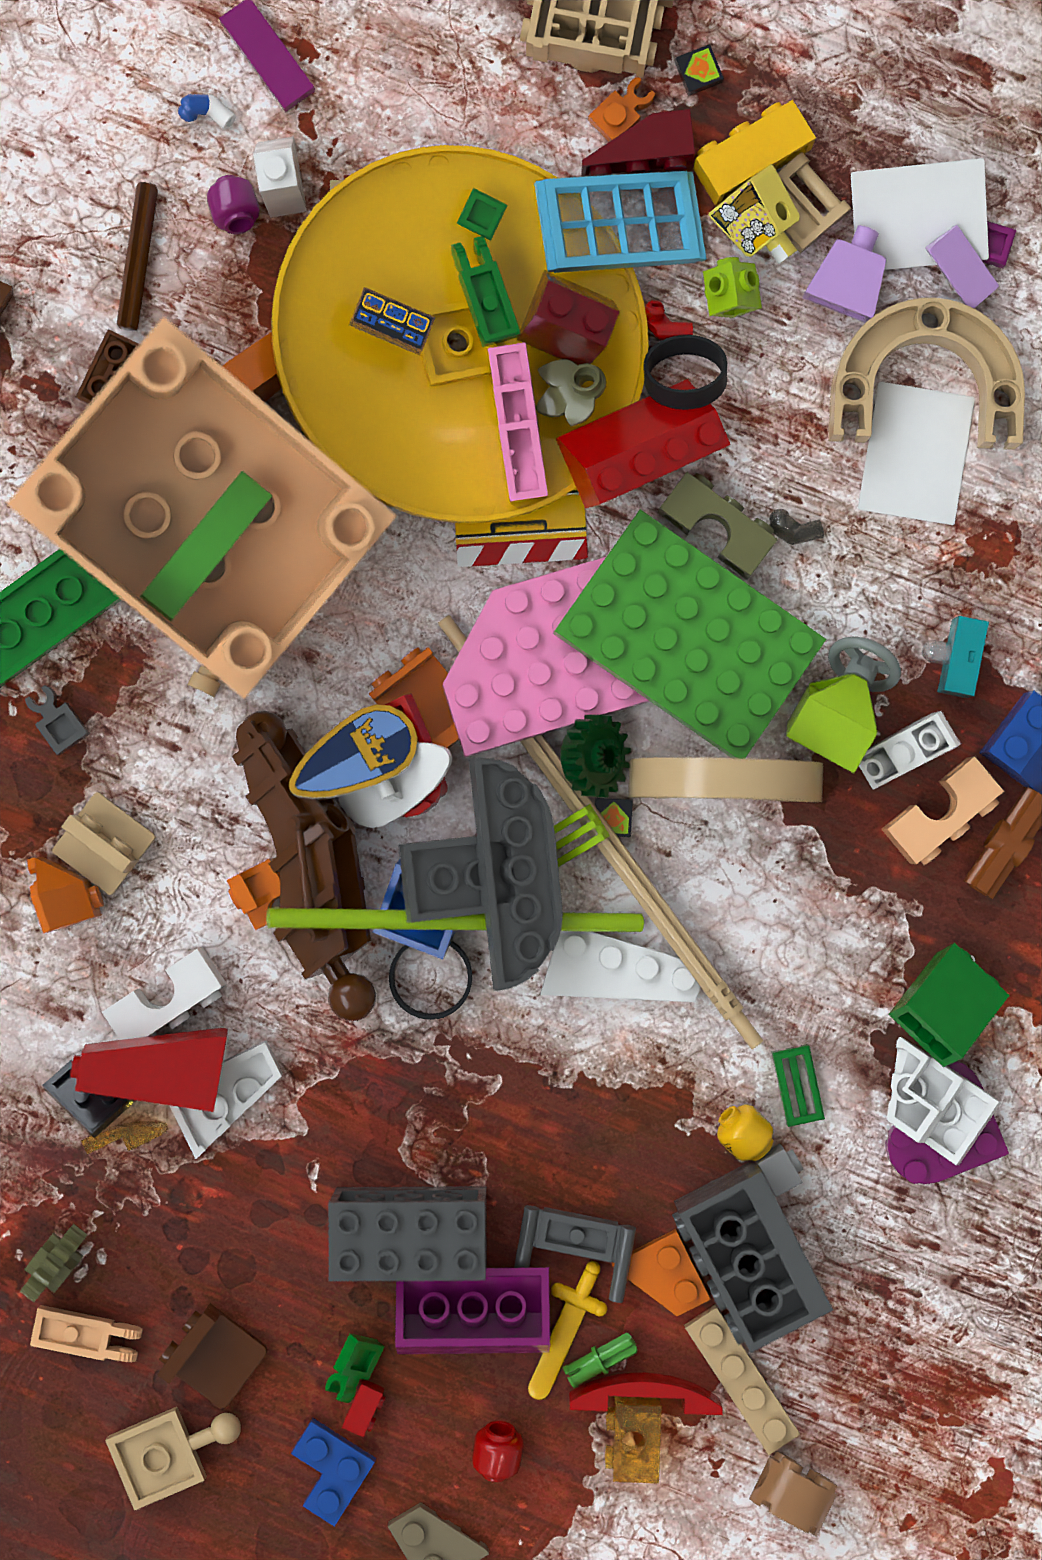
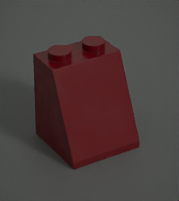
M544 270L517 340L523 343L526 342L527 345L561 360H570L577 366L591 364L606 348L620 311L613 300Z

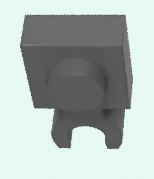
M44 685L41 688L46 694L47 700L43 705L39 706L32 697H27L25 701L30 710L41 713L43 719L35 725L56 755H61L88 736L90 732L69 703L65 702L60 707L56 705L57 695L51 687Z

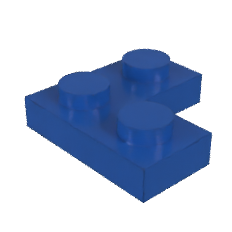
M312 1418L292 1449L291 1454L322 1473L305 1499L303 1507L335 1527L374 1465L376 1457Z

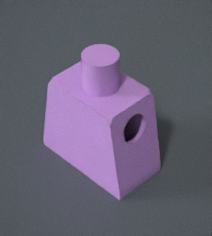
M858 225L851 243L837 239L802 298L865 323L875 314L886 264L885 257L872 252L879 233L869 227Z

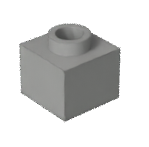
M778 1144L771 1148L764 1157L756 1161L776 1197L803 1183L798 1175V1172L802 1171L803 1167L793 1149L786 1152L782 1145Z

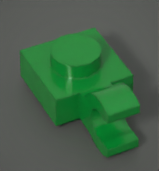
M349 1334L333 1367L338 1373H334L328 1378L325 1390L338 1393L336 1397L338 1401L350 1403L355 1396L360 1379L369 1380L385 1346L377 1339Z

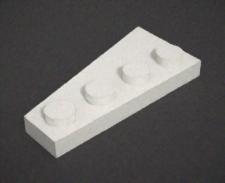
M560 931L540 995L696 1002L700 985L679 957L596 932Z

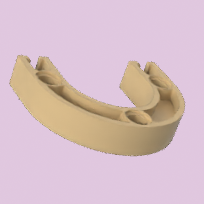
M918 298L892 305L874 315L857 331L837 363L831 384L828 441H844V428H841L843 411H855L858 413L859 429L856 430L855 442L866 443L872 433L874 381L882 361L900 348L914 344H933L946 348L959 356L974 375L979 392L977 448H993V444L996 442V435H992L994 419L1002 418L1007 420L1008 434L1007 441L1004 443V449L1015 450L1023 444L1025 384L1019 358L1003 331L987 316L968 305L942 298ZM929 313L934 315L938 320V327L933 329L926 327L922 322V314ZM852 384L858 387L861 395L860 399L850 400L845 397L843 386ZM995 391H1002L1007 394L1010 401L1009 407H1001L995 402Z
M634 758L629 760L628 798H718L778 800V802H822L823 763L741 758Z

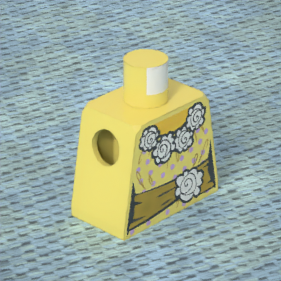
M772 164L750 178L708 213L711 219L748 257H752L766 246L778 264H780L797 251L785 234V231L799 221L800 215Z

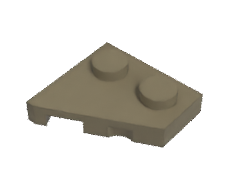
M421 1502L388 1521V1528L407 1560H480L489 1555V1548L482 1541L478 1543L461 1532L459 1526L449 1520L441 1519L434 1510Z

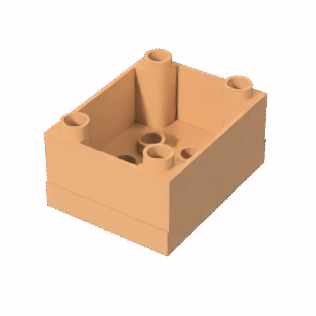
M165 317L158 322L7 503L16 513L244 699L397 517ZM243 471L269 492L272 497L177 615L170 621L143 600L140 595L235 478Z

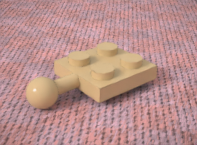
M175 1407L109 1435L105 1441L134 1511L205 1481L207 1476L196 1449L215 1441L221 1444L234 1442L240 1435L241 1424L235 1415L222 1413L214 1418L211 1427L189 1435L178 1407Z

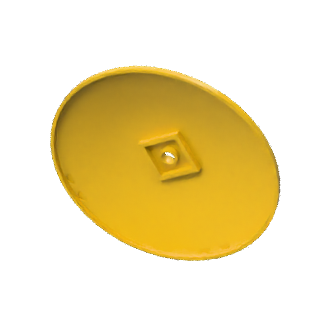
M439 145L395 153L372 162L354 172L331 189L312 209L289 245L279 271L272 307V348L278 378L295 420L307 439L377 500L411 515L453 523H485L524 515L555 502L576 488L555 438L639 401L642 393L644 360L649 346L648 325L642 292L633 267L560 273L551 272L613 300L620 313L606 348L591 363L599 367L606 378V388L603 394L595 399L592 415L583 423L570 426L565 415L551 418L536 411L548 496L510 501L488 348L523 342L513 338L482 347L458 277L459 272L456 269L452 256L451 245L459 242L462 243L471 268L480 266L473 248L474 238L480 237V235L457 224L473 188L508 205L492 240L484 239L490 250L493 262H497L514 315L521 330L543 271H547L534 183L558 177L516 156L473 146ZM579 193L558 194L562 222L585 220L582 198ZM591 206L593 220L603 219L597 210ZM609 226L594 227L598 254L621 253L620 242ZM586 227L563 229L567 257L590 255ZM365 289L433 318L421 350L353 321ZM369 301L364 303L365 306L380 311L378 304L371 306ZM420 318L413 319L416 326L423 325ZM453 333L461 334L466 339L467 348L463 351L452 350L448 345L447 337ZM526 344L536 406L540 398L550 387L541 378L538 369L549 362L561 359ZM586 381L583 383L582 388L590 387L594 382Z

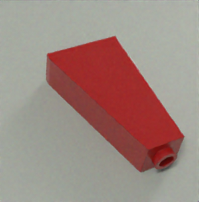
M213 1028L85 1044L81 1056L74 1055L70 1078L77 1079L75 1091L214 1112L228 1029Z

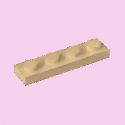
M716 1304L684 1325L768 1455L800 1435L799 1430L743 1345L738 1346L727 1321Z

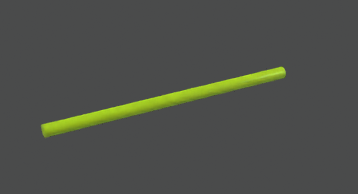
M268 908L266 915L267 928L487 930L485 913L419 922H407L405 910ZM563 912L561 931L642 932L644 918L641 913Z

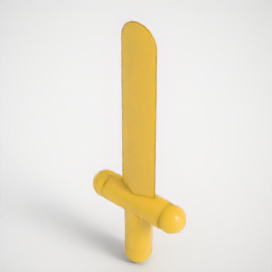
M596 1261L587 1263L576 1289L562 1283H555L551 1287L552 1295L565 1301V1305L550 1336V1352L542 1354L528 1385V1392L534 1399L542 1400L549 1395L586 1311L596 1316H604L607 1312V1305L604 1302L589 1296L600 1273V1265Z

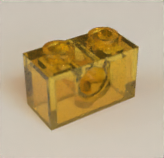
M614 1396V1407H608V1411H606V1431H613L612 1445H605V1469H612L613 1482L659 1484L662 1407L660 1398ZM629 1432H638L643 1436L641 1442L635 1446L626 1445L622 1439Z

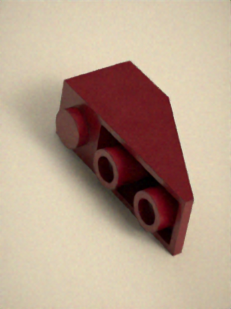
M690 109L650 114L584 158L581 163V177L605 176L627 172V174L649 173L652 169L664 168L666 172L685 170L687 166L693 164L695 156Z

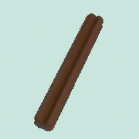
M139 182L136 186L117 316V326L128 331H136L139 325L158 194L156 185L147 182Z

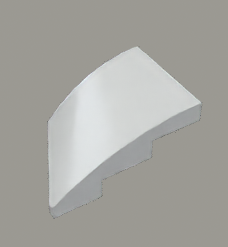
M899 1037L896 1043L897 1056L895 1072L892 1075V1095L888 1106L887 1121L916 1142L926 1143L949 1161L959 1165L1001 1102L950 1067H942L927 1052L903 1037Z

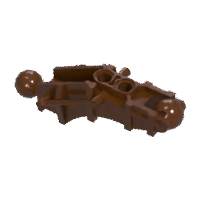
M257 711L247 716L237 728L236 741L239 751L232 758L237 766L243 765L249 793L245 797L250 805L258 806L273 839L277 857L268 864L274 873L280 872L281 891L279 908L366 909L364 877H361L355 834L357 833L354 828L355 824L350 817H347L344 809L339 807L334 797L310 799L293 795L289 788V781L295 768L306 754L297 740L298 736L293 729H286L283 720L274 713ZM275 929L273 934L278 942L286 940L303 966L304 971L301 974L305 980L321 974L326 976L331 984L328 1002L331 1010L339 1018L348 1021H359L369 1015L376 1002L374 986L365 976L350 973L343 962L371 941L370 929Z

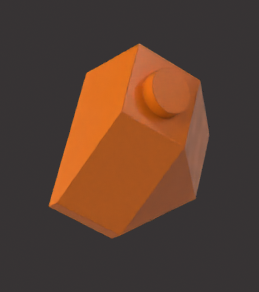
M34 857L27 860L29 873H36L37 881H34L33 885L30 886V894L43 933L61 930L102 916L100 907L104 906V902L97 885L92 886L91 881L44 857Z

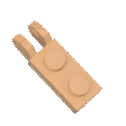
M40 1305L37 1308L30 1345L102 1361L107 1358L132 1363L136 1361L138 1352L128 1347L109 1346L111 1335L127 1339H139L142 1335V1328L127 1323H114L112 1319Z

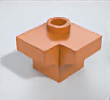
M269 858L226 880L230 886L228 892L238 910L242 909L243 913L248 915L255 930L267 925V909L272 908L274 902L280 897V872L274 873L268 864L274 858Z

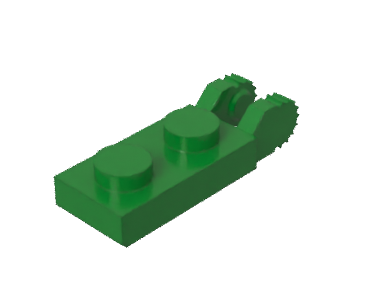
M480 236L473 240L474 252L477 255L480 266L471 268L465 248L460 242L451 245V252L482 347H487L517 338L520 335V329L497 262H493L486 240L483 236Z

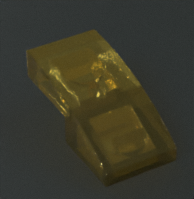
M129 1122L108 1127L95 1138L88 1135L81 1142L86 1153L89 1154L122 1138L127 1150L130 1151L163 1135L169 1129L164 1122Z

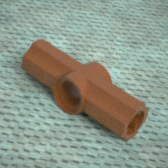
M1029 787L1024 788L1005 819H1000L988 834L983 845L985 849L963 880L974 890L989 899L994 898L1012 869L1018 867L1024 861L1034 845L1035 840L1033 837L1042 826L1041 793Z

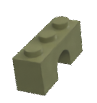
M686 472L661 505L658 514L686 535L702 520L712 519L721 523L727 532V543L717 558L747 580L778 540L772 535L774 529L759 518L753 521L743 514L744 507L732 497L726 495L723 499L712 491L714 485L701 474L696 473L692 476Z

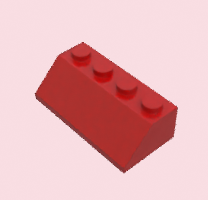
M688 379L669 387L679 390L696 389ZM650 396L555 438L585 509L608 502L731 445L717 410L711 403L696 409L682 410L661 405Z

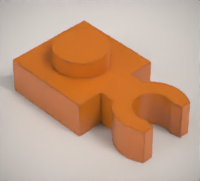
M640 77L630 81L624 97L614 90L588 116V121L608 142L640 122L641 116L636 110L646 109L654 101L655 93L653 91L643 98L635 95L634 91L641 85L642 80Z

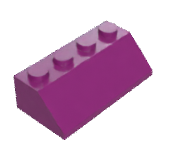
M486 1268L485 1280L396 1281L395 1347L397 1353H549V1268Z

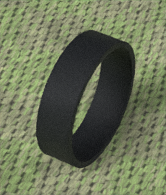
M678 335L666 338L655 344L646 354L644 360V384L646 391L651 398L666 407L688 410L706 406L717 400L726 388V354L719 345L704 337ZM677 355L704 357L716 364L721 371L720 375L713 382L691 390L666 387L657 382L650 374L658 363Z
M451 941L449 946L459 953L466 965L468 974L467 988L463 997L456 1005L440 1013L429 1014L419 1012L402 1000L395 986L394 973L398 959L409 946L404 945L395 955L389 970V985L395 1001L404 1011L417 1018L434 1020L454 1013L465 1002L472 985V967L466 953L455 942Z

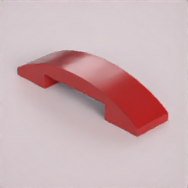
M658 1373L615 1374L590 1381L569 1392L570 1410L608 1411V1396L679 1398L682 1399L684 1414L723 1415L720 1398L709 1390L685 1379Z

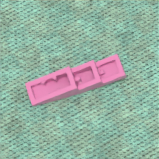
M526 342L488 348L510 501L548 496Z

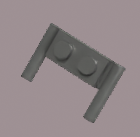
M526 1205L524 1207L514 1268L530 1267L533 1246L606 1262H614L608 1299L612 1302L622 1303L624 1301L636 1227L618 1225L617 1221L547 1207L539 1209L536 1206Z

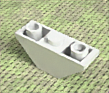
M938 711L923 717L870 747L860 762L859 767L874 790L960 745V742L943 713Z

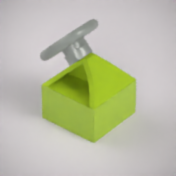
M845 637L837 640L831 646L828 653L830 666L838 677L808 684L787 721L786 737L855 773L877 735L876 719L870 692H882L893 688L900 680L901 668L897 658L883 645L863 637ZM859 649L874 653L884 662L873 660L871 657L864 655ZM843 650L851 658L846 668L840 660V653ZM877 673L889 675L884 680L874 681Z

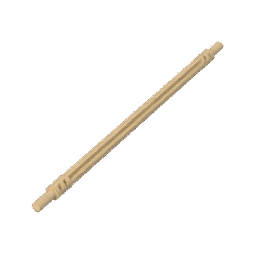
M448 615L438 625L457 651L460 652L467 638L452 617ZM541 734L520 741L573 814L591 804L610 835L605 840L596 844L599 850L725 1021H731L751 1049L761 1044L764 1040L742 1012L743 1005L589 797L581 796V791H573L572 784L565 778L561 759L545 737ZM587 815L578 820L582 826L590 822ZM595 828L587 832L591 838L598 834Z

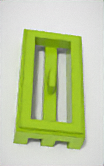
M591 804L554 825V832L556 834L585 815L590 820L587 824L557 841L556 851L593 828L598 833L596 836L557 859L558 867L610 836Z

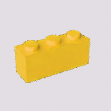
M793 100L783 106L780 102L771 105L762 112V118L751 125L748 121L741 123L729 133L730 137L719 144L716 141H712L697 152L698 157L695 159L693 170L716 207L750 178L772 164L778 170L787 165L798 154L802 152L805 154L812 149L816 137Z

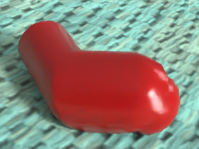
M653 300L645 305L648 329L657 339L664 340L678 335H693V323L671 322L665 315L664 305L661 302Z

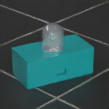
M958 616L951 621L947 642L930 640L924 644L922 655L925 660L943 665L938 693L963 698L975 695L989 625L988 621Z

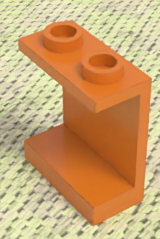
M417 647L401 660L404 666L393 675L388 670L379 676L371 684L374 690L369 695L378 705H385L403 695L412 693L433 744L449 749L459 741L442 687L448 672L429 647L424 651Z

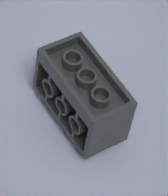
M750 1161L674 1201L678 1210L672 1214L674 1222L685 1242L690 1239L693 1240L695 1245L689 1248L692 1257L702 1276L710 1273L712 1279L707 1281V1284L720 1311L728 1308L730 1313L724 1315L738 1346L745 1342L750 1353L833 1311L767 1180L755 1161ZM725 1221H734L731 1227H722ZM746 1254L751 1255L749 1260L745 1262L740 1261L742 1256ZM767 1289V1293L758 1295L761 1290Z
M487 1186L336 1187L328 1202L329 1281H450L486 1279Z

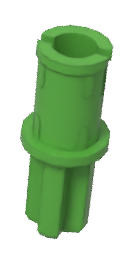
M625 1333L599 1348L593 1346L591 1348L592 1352L569 1365L563 1366L566 1375L569 1374L570 1377L567 1379L575 1389L578 1385L602 1372L605 1375L608 1374L609 1368L636 1354L638 1351L637 1345L629 1333Z

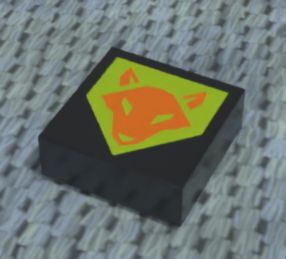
M710 44L675 58V65L688 96L723 83L724 77Z
M595 798L596 808L618 837H631L633 800Z

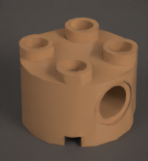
M776 1451L774 1457L769 1456L749 1499L759 1507L761 1504L769 1507V1513L817 1537L837 1496L835 1492L837 1485L831 1482L829 1478L812 1469H809L807 1475L802 1473L804 1467L796 1463L797 1461Z

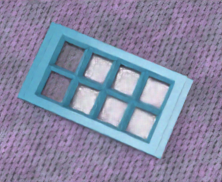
M672 171L554 178L534 183L547 272L560 273L687 264L706 260L693 172Z

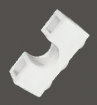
M203 947L194 950L166 969L174 984V996L168 1005L158 1006L151 1003L139 988L102 1011V1014L120 1040L156 1036V1031L169 1024L171 1029H174L191 1017L188 1013L189 1009L198 1003L204 1009L222 997L219 989L227 985V983Z

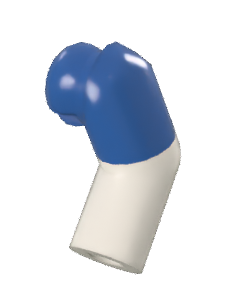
M188 94L180 100L181 105L178 108V114L187 122L195 121L198 115H208L220 127L226 130L236 119V115L213 95Z

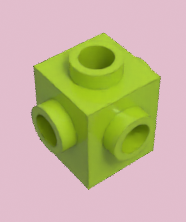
M727 257L718 260L716 267L703 271L704 292L707 298L709 316L735 318L762 308L759 276L754 263L740 262L739 257Z

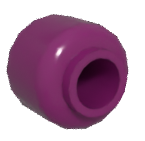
M224 175L218 178L207 192V204L213 223L217 228L230 234H242L253 227L260 215V208L254 188L247 179L234 175Z

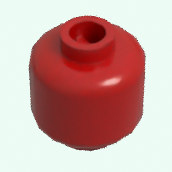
M492 1421L479 1429L474 1439L472 1455L474 1469L490 1482H502L517 1474L521 1466L524 1445L521 1434L512 1424L504 1421Z

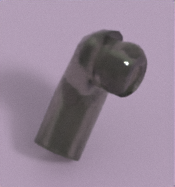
M776 509L770 514L769 521L770 526L774 529L773 534L787 544L797 545L824 538V530L820 519L800 524L789 516L788 511L785 509Z

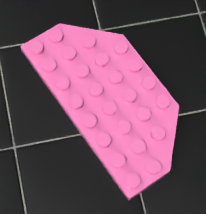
M606 557L492 590L442 684L464 758L574 725L576 719H584L585 715H607L650 702L553 634Z

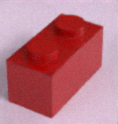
M362 1379L343 1421L342 1428L361 1437H364L366 1430L371 1432L376 1418L373 1417L376 1409L381 1410L386 1399L383 1396L384 1388Z

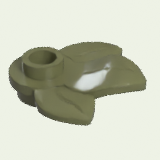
M567 359L556 360L543 365L538 369V372L550 387L537 403L536 411L551 418L565 415L570 426L583 423L592 415L595 399L600 397L606 388V378L603 371L592 364L577 366ZM586 381L594 382L590 387L582 388L583 383Z

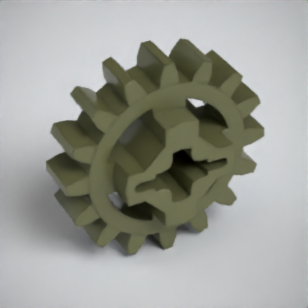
M75 1224L70 1227L62 1238L53 1233L24 1269L31 1277L20 1292L33 1302L36 1301L45 1288L55 1293L83 1258V1255L76 1249L87 1237V1234Z

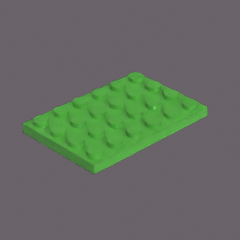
M641 509L553 633L731 758L741 759L747 757L826 641V638Z

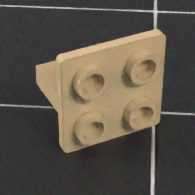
M96 792L78 815H70L61 826L66 831L53 847L52 852L105 893L112 895L156 839V835L104 795Z

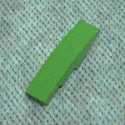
M241 471L140 597L171 621L272 495Z

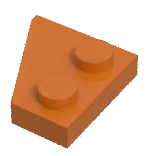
M676 1229L632 1251L628 1280L674 1315L679 1316L711 1300Z

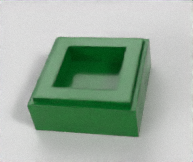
M473 188L457 224L491 241L508 205Z

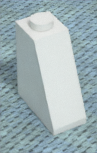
M294 136L258 142L253 152L259 191L270 218L306 212L307 208Z

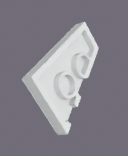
M267 1040L223 1061L214 1112L170 1106L195 1159L282 1077L283 1073Z

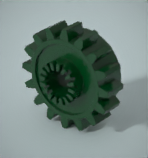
M585 715L584 719H576L574 721L575 726L566 732L560 755L562 770L565 778L572 784L573 791H581V796L609 797V792L619 791L617 782H625L626 780L623 768H630V763L625 760V755L631 752V748L624 747V742L628 735L627 733H619L621 723L612 722V716Z

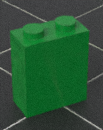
M953 943L934 955L888 1015L942 1067H945L965 1056L1009 997V994L1000 987L999 982L994 977L988 975L973 961L967 951Z

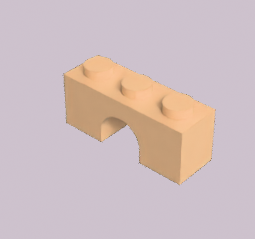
M975 756L967 757L939 781L950 797L949 810L942 818L932 820L917 805H910L881 829L910 864H918L921 861L925 865L941 853L939 845L949 837L952 841L958 839L970 828V825L967 823L978 813L981 817L985 816L999 804L996 798L1004 791Z

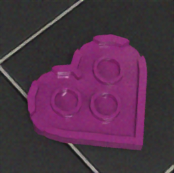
M956 1061L948 1065V1067L983 1089L975 1073L965 1064ZM994 1114L959 1165H955L926 1143L916 1142L894 1125L890 1128L888 1139L885 1141L888 1160L900 1175L913 1184L940 1182L1009 1154Z

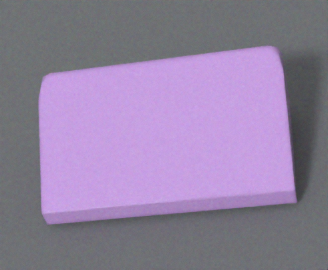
M957 225L925 247L965 305L972 308L977 307L999 287Z

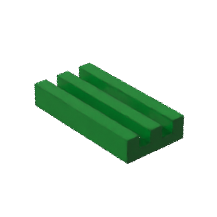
M805 1044L800 1045V1047L786 1048V1050L772 1051L771 1054L786 1125L791 1127L824 1120L825 1117L810 1046ZM798 1055L803 1056L815 1113L808 1114L796 1060ZM784 1058H788L800 1114L797 1117H794L782 1063Z

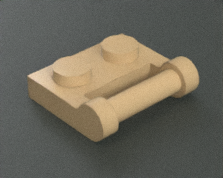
M803 152L777 172L800 215L799 221L785 231V234L800 254L834 224L842 220L852 209L845 200L841 202L808 165L810 160ZM797 175L829 212L824 217L792 182V177Z

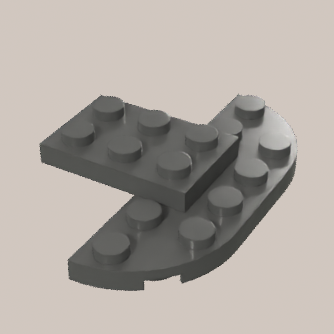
M471 758L469 759L477 836L399 844L407 922H419L485 913L493 990L501 991L518 986L534 976L539 971L538 968L545 961L550 951H554L560 935L563 912L554 824L550 808L541 790L536 784H532L520 773L518 768L496 759Z

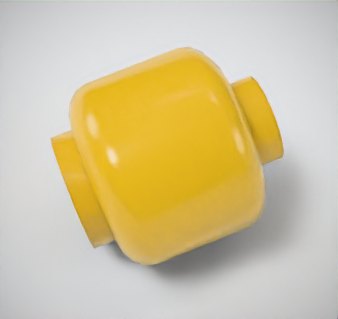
M745 1104L737 1108L731 1106L719 1117L718 1140L736 1159L740 1161H757L764 1157L773 1145V1127L752 1105Z

